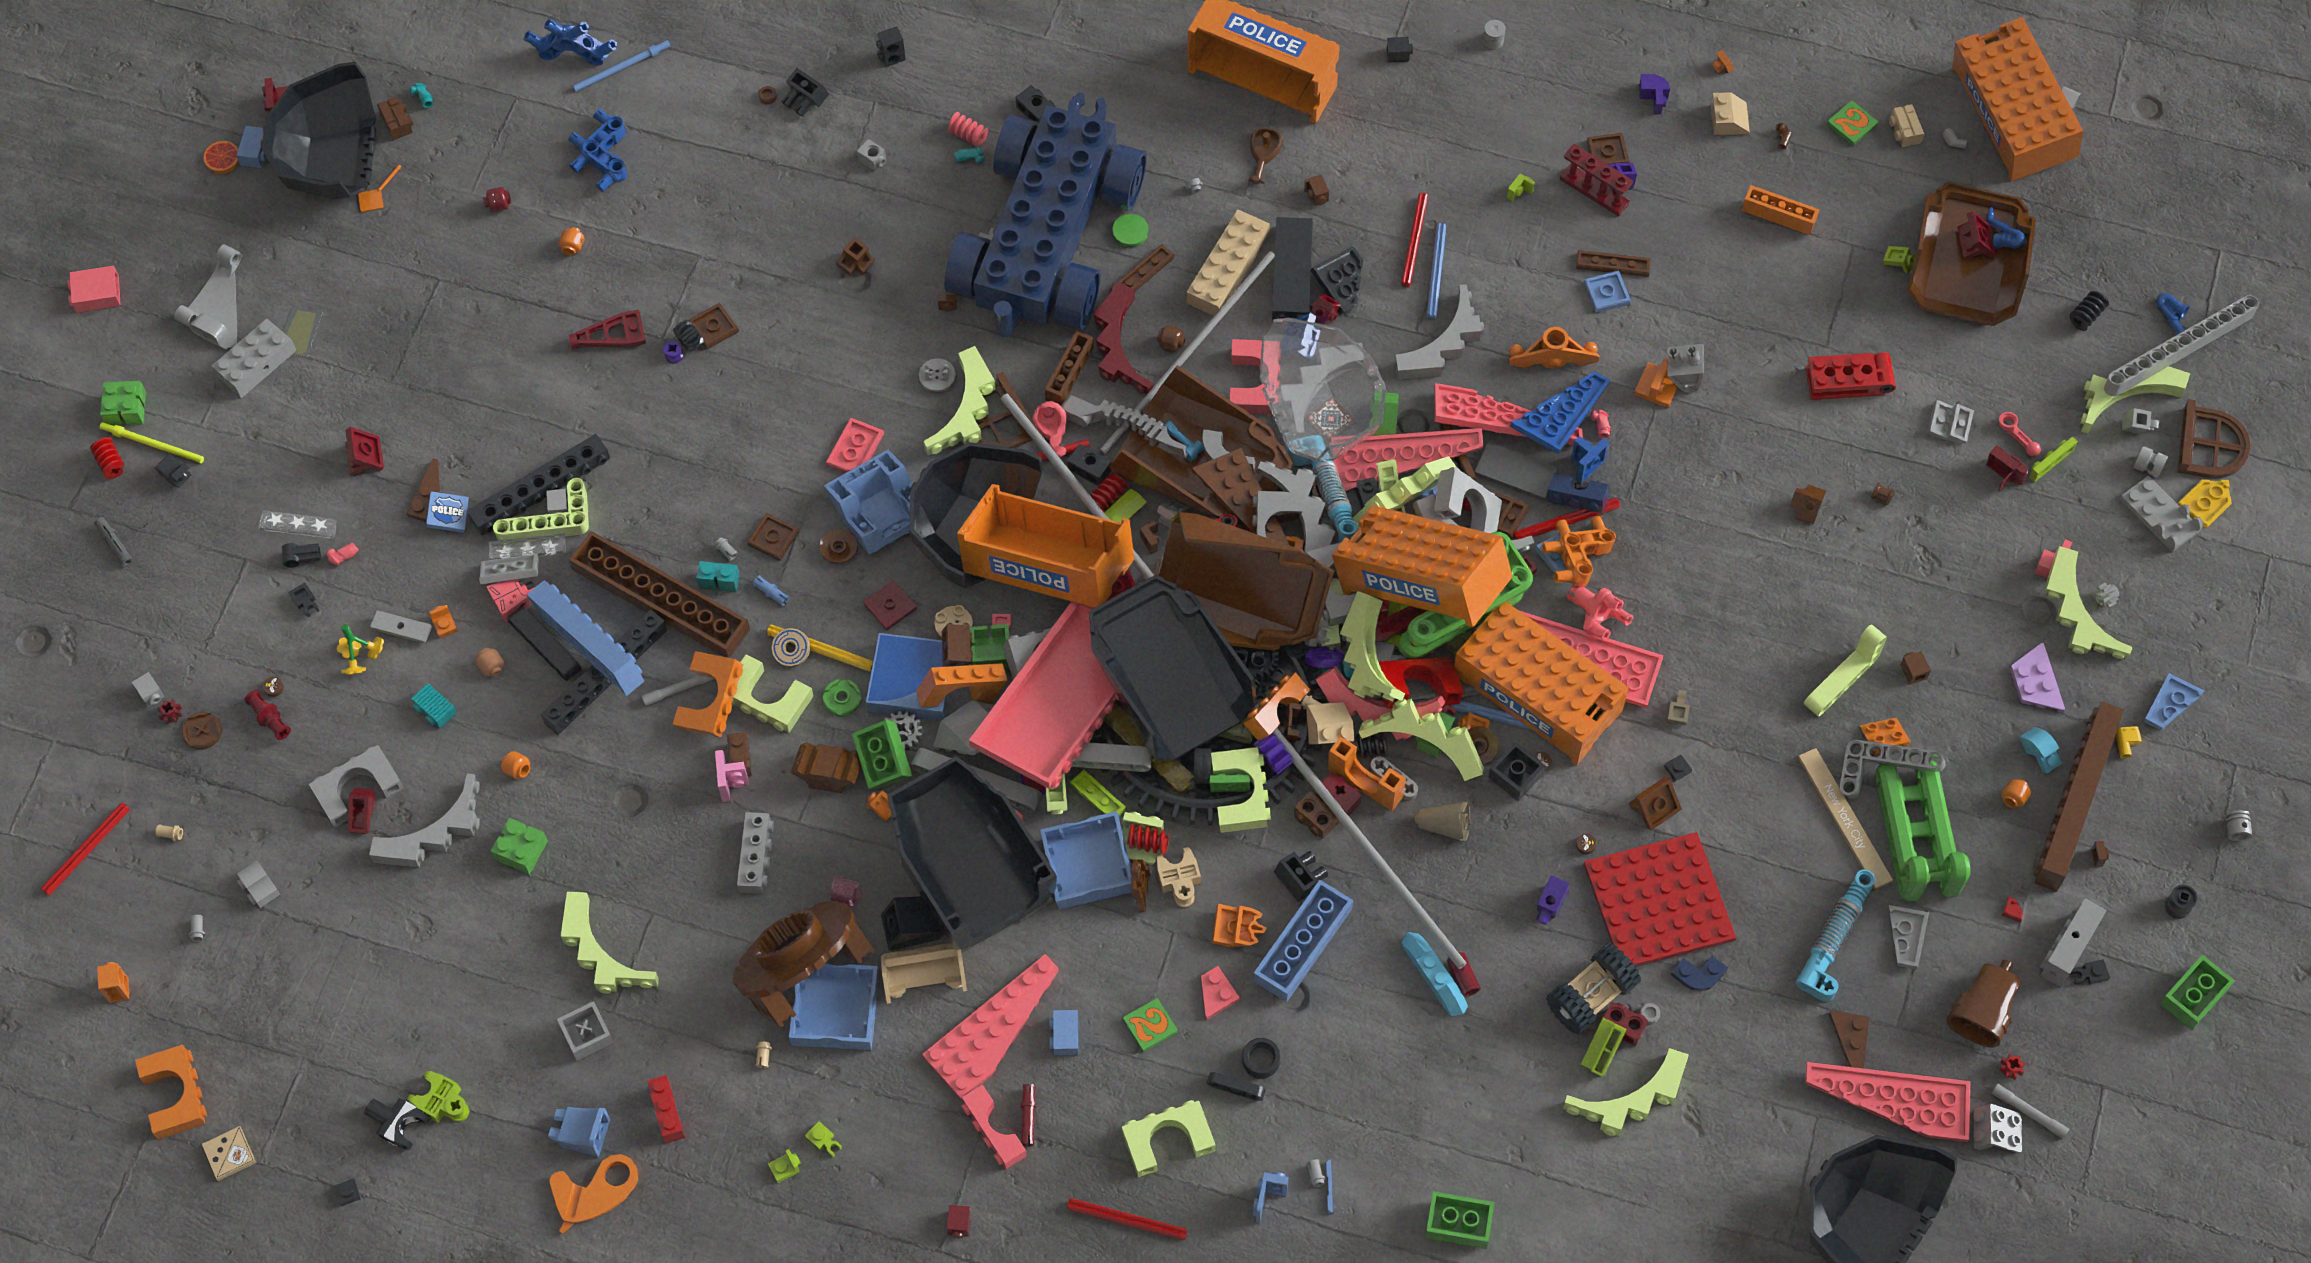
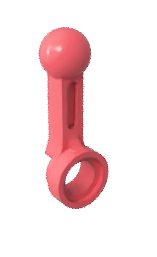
M2012 412L2002 413L1999 417V426L2026 449V453L2029 456L2035 457L2039 455L2041 446L2037 442H2033L2017 427L2018 417ZM2006 420H2009V421H2011L2013 424H2012V425H2006V424H2004L2003 422L2006 421Z

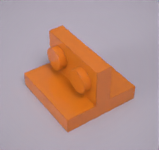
M1664 358L1661 366L1650 362L1647 363L1634 391L1635 396L1669 408L1678 387L1668 378V359Z

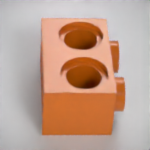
M109 962L103 966H97L98 989L107 1001L112 1003L129 1000L128 976L119 964Z

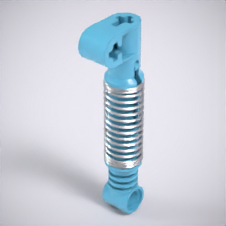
M1311 436L1292 441L1289 444V457L1293 462L1292 465L1303 466L1312 464V472L1316 475V484L1323 502L1326 503L1327 513L1337 528L1339 542H1342L1344 538L1350 540L1357 532L1358 525L1352 518L1350 502L1336 466L1330 460L1322 438L1320 436Z
M1864 869L1857 872L1846 895L1838 900L1825 927H1823L1817 941L1814 942L1815 945L1811 947V955L1795 982L1799 989L1821 1001H1831L1838 990L1837 981L1824 972L1828 965L1832 964L1836 959L1843 943H1845L1853 925H1855L1857 918L1862 912V904L1875 883V876L1871 871ZM1859 880H1865L1868 884L1863 885ZM1819 981L1823 982L1820 989L1816 988Z

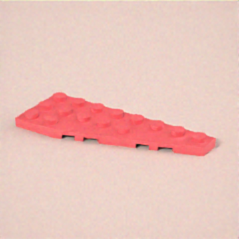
M1435 383L1434 422L1457 425L1459 427L1482 428V430L1494 431L1496 433L1527 437L1511 428L1510 424L1515 419L1522 418L1525 413H1530L1531 410L1508 402H1496L1493 400L1494 397L1487 395L1485 398L1477 395L1478 391ZM1577 428L1566 444L1574 445V441L1579 436L1583 438L1582 429Z
M1522 612L1629 687L1625 702L1647 708L1663 655L1609 638L1603 641L1593 633L1589 634L1574 627Z
M1046 954L922 1054L926 1062L960 1100L993 1075L1009 1046L1014 1042L1028 1020L1030 1013L1037 1006L1044 991L1047 990L1058 973V967Z
M1811 1062L1806 1063L1805 1084L1926 1138L1959 1142L1969 1141L1970 1081Z

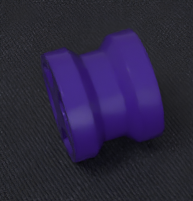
M671 340L664 344L665 359L669 363H678L683 359L682 347L678 341Z

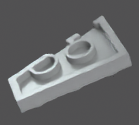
M1889 905L1897 966L1918 970L1929 912Z

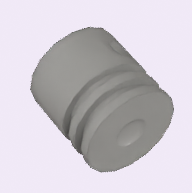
M1490 20L1485 24L1483 43L1487 48L1498 49L1503 46L1506 30L1504 23L1499 20Z
M2236 810L2226 814L2229 840L2245 841L2252 838L2251 819L2248 811Z

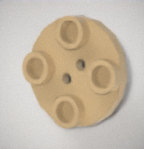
M956 605L946 607L938 612L935 616L934 625L937 634L942 638L941 631L947 624L969 626L970 630V627L973 626L971 615L963 606Z

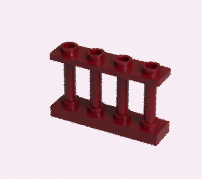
M1573 144L1564 154V158L1571 162V164L1560 175L1559 180L1619 217L1630 203V200L1622 195L1633 184V180L1576 144Z

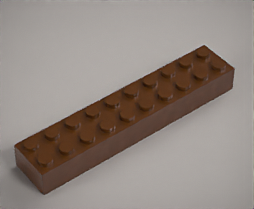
M590 531L569 559L573 571L646 613L652 610L667 625L723 657L730 658L750 631L748 620L592 531Z
M2101 701L2099 707H2094L2092 714L2089 716L2086 731H2084L2080 741L2082 743L2075 755L2076 760L2070 769L2069 779L2064 786L2063 796L2058 803L2057 813L2053 817L2051 830L2047 834L2045 847L2041 851L2039 864H2037L2033 874L2037 876L2035 884L2057 892L2064 881L2124 709Z

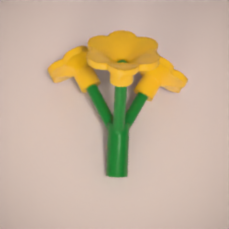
M344 624L341 626V630L346 638H340L337 652L342 654L343 658H350V660H348L349 667L341 670V673H362V671H366V667L357 666L356 659H354V657L359 655L361 644L369 649L367 656L374 660L381 653L384 640L380 637H376L373 642L361 640L353 636L349 626Z

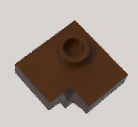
M854 237L843 249V253L836 262V265L850 276L855 270L864 275L873 265L875 259L869 254V248Z
M1809 484L1805 489L1796 488L1790 504L1791 508L1798 510L1796 518L1814 524L1826 490Z

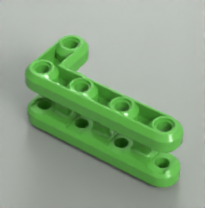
M1502 532L1491 533L1502 536L1513 577L1474 627L1466 626L1464 619L1427 611L1410 622L1407 631L1403 633L1399 640L1400 652L1409 659L1421 658L1481 625L1495 608L1506 602L1515 606L1522 599L1524 592L1529 589L1533 582V575L1506 534Z
M1931 760L1930 765L1936 766L1937 763ZM1880 764L1875 771L1876 784L1900 897L1907 902L1917 901L1923 896L1928 883L1935 881L1939 882L1940 894L1946 898L1957 897L1970 877V862L1967 855L1962 852H1956L1939 772L1914 769L1916 771L1917 785L1902 787L1897 767L1890 764ZM1920 800L1925 821L1910 823L1904 803L1905 801ZM1927 836L1933 857L1924 858L1917 856V853L1914 851L1912 838Z

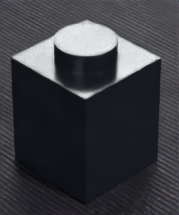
M1409 37L1387 38L1388 63L1409 62L1410 54H1413V45L1409 44Z

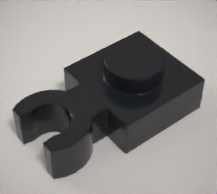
M306 583L288 592L298 609L303 608L307 617H310L308 611L311 608L319 612L317 604L313 602L316 599Z
M2104 959L2084 963L2083 969L2076 967L2071 971V975H2080V978L2074 981L2076 985L2083 983L2086 979L2089 985L2110 979Z

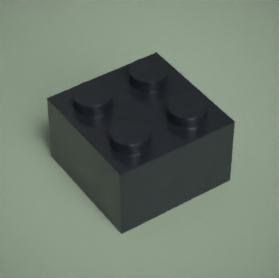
M1514 742L1491 766L1488 778L1519 802L1544 775L1545 765L1518 743Z

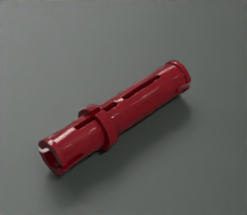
M1023 1084L1021 1144L1025 1147L1026 1144H1028V1147L1034 1146V1117L1037 1107L1035 1102L1036 1085L1031 1084V1087H1029V1084Z

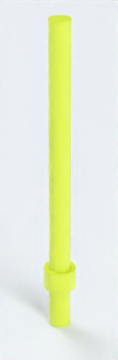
M104 422L100 424L101 430L110 432L113 436L125 437L200 464L204 461L203 456L124 430V427L113 426Z

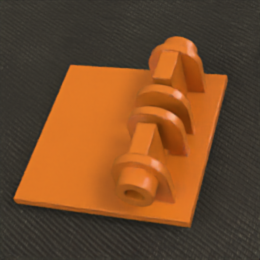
M1897 717L1859 725L1869 742L1908 747V743H1911ZM1875 749L1872 754L1874 756L1881 754V750Z

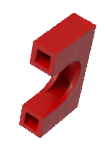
M1450 657L1378 661L1386 679L1396 689L1405 693L1403 699L1408 700L1410 695L1404 680L1420 679L1429 683L1435 689L1437 696L1442 695L1445 700L1444 705L1460 704L1464 689ZM1383 698L1387 708H1393L1395 702L1399 700L1394 698V701Z

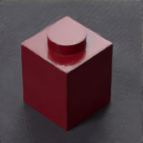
M949 1205L948 1235L958 1239L969 1236L970 1206Z

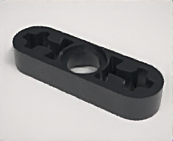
M1210 1072L1206 1082L1207 1085L1255 1101H1262L1266 1092L1265 1088L1216 1072Z

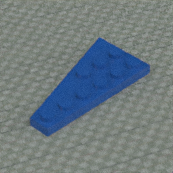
M1594 371L1579 380L1574 386L1566 388L1561 394H1556L1538 405L1535 410L1525 413L1522 418L1515 419L1511 422L1510 427L1559 454L1610 383V379Z

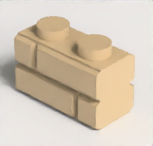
M1913 105L1892 109L1889 116V124L1895 129L1894 136L1896 141L1900 142L1901 147L1920 144L1923 141L1924 132Z

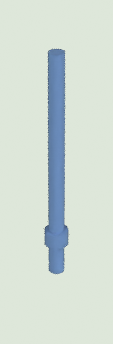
M668 40L656 46L654 44L648 47V50L573 85V88L577 92L650 56L654 57L660 51L671 47Z

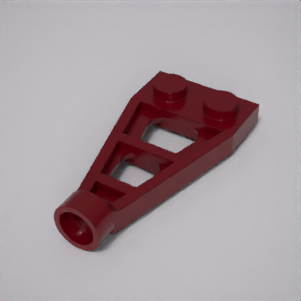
M639 309L619 313L577 331L575 334L569 335L572 349L580 347H633L646 344ZM618 324L624 326V337L612 338L609 336L608 330ZM599 330L604 331V339L592 340L590 338L591 333Z

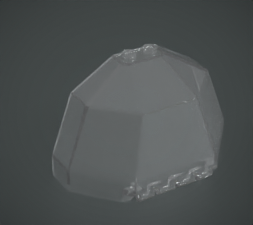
M1293 318L1274 319L1262 334L1260 379L1262 384L1265 385L1262 391L1266 401H1270L1268 405L1272 415L1277 417L1275 422L1280 433H1284L1282 438L1286 447H1290L1293 454L1315 462L1335 460L1371 437L1382 424L1386 397L1385 383L1381 378L1373 357L1338 327Z

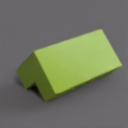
M1603 1018L1581 1065L1603 1077L1627 1029Z

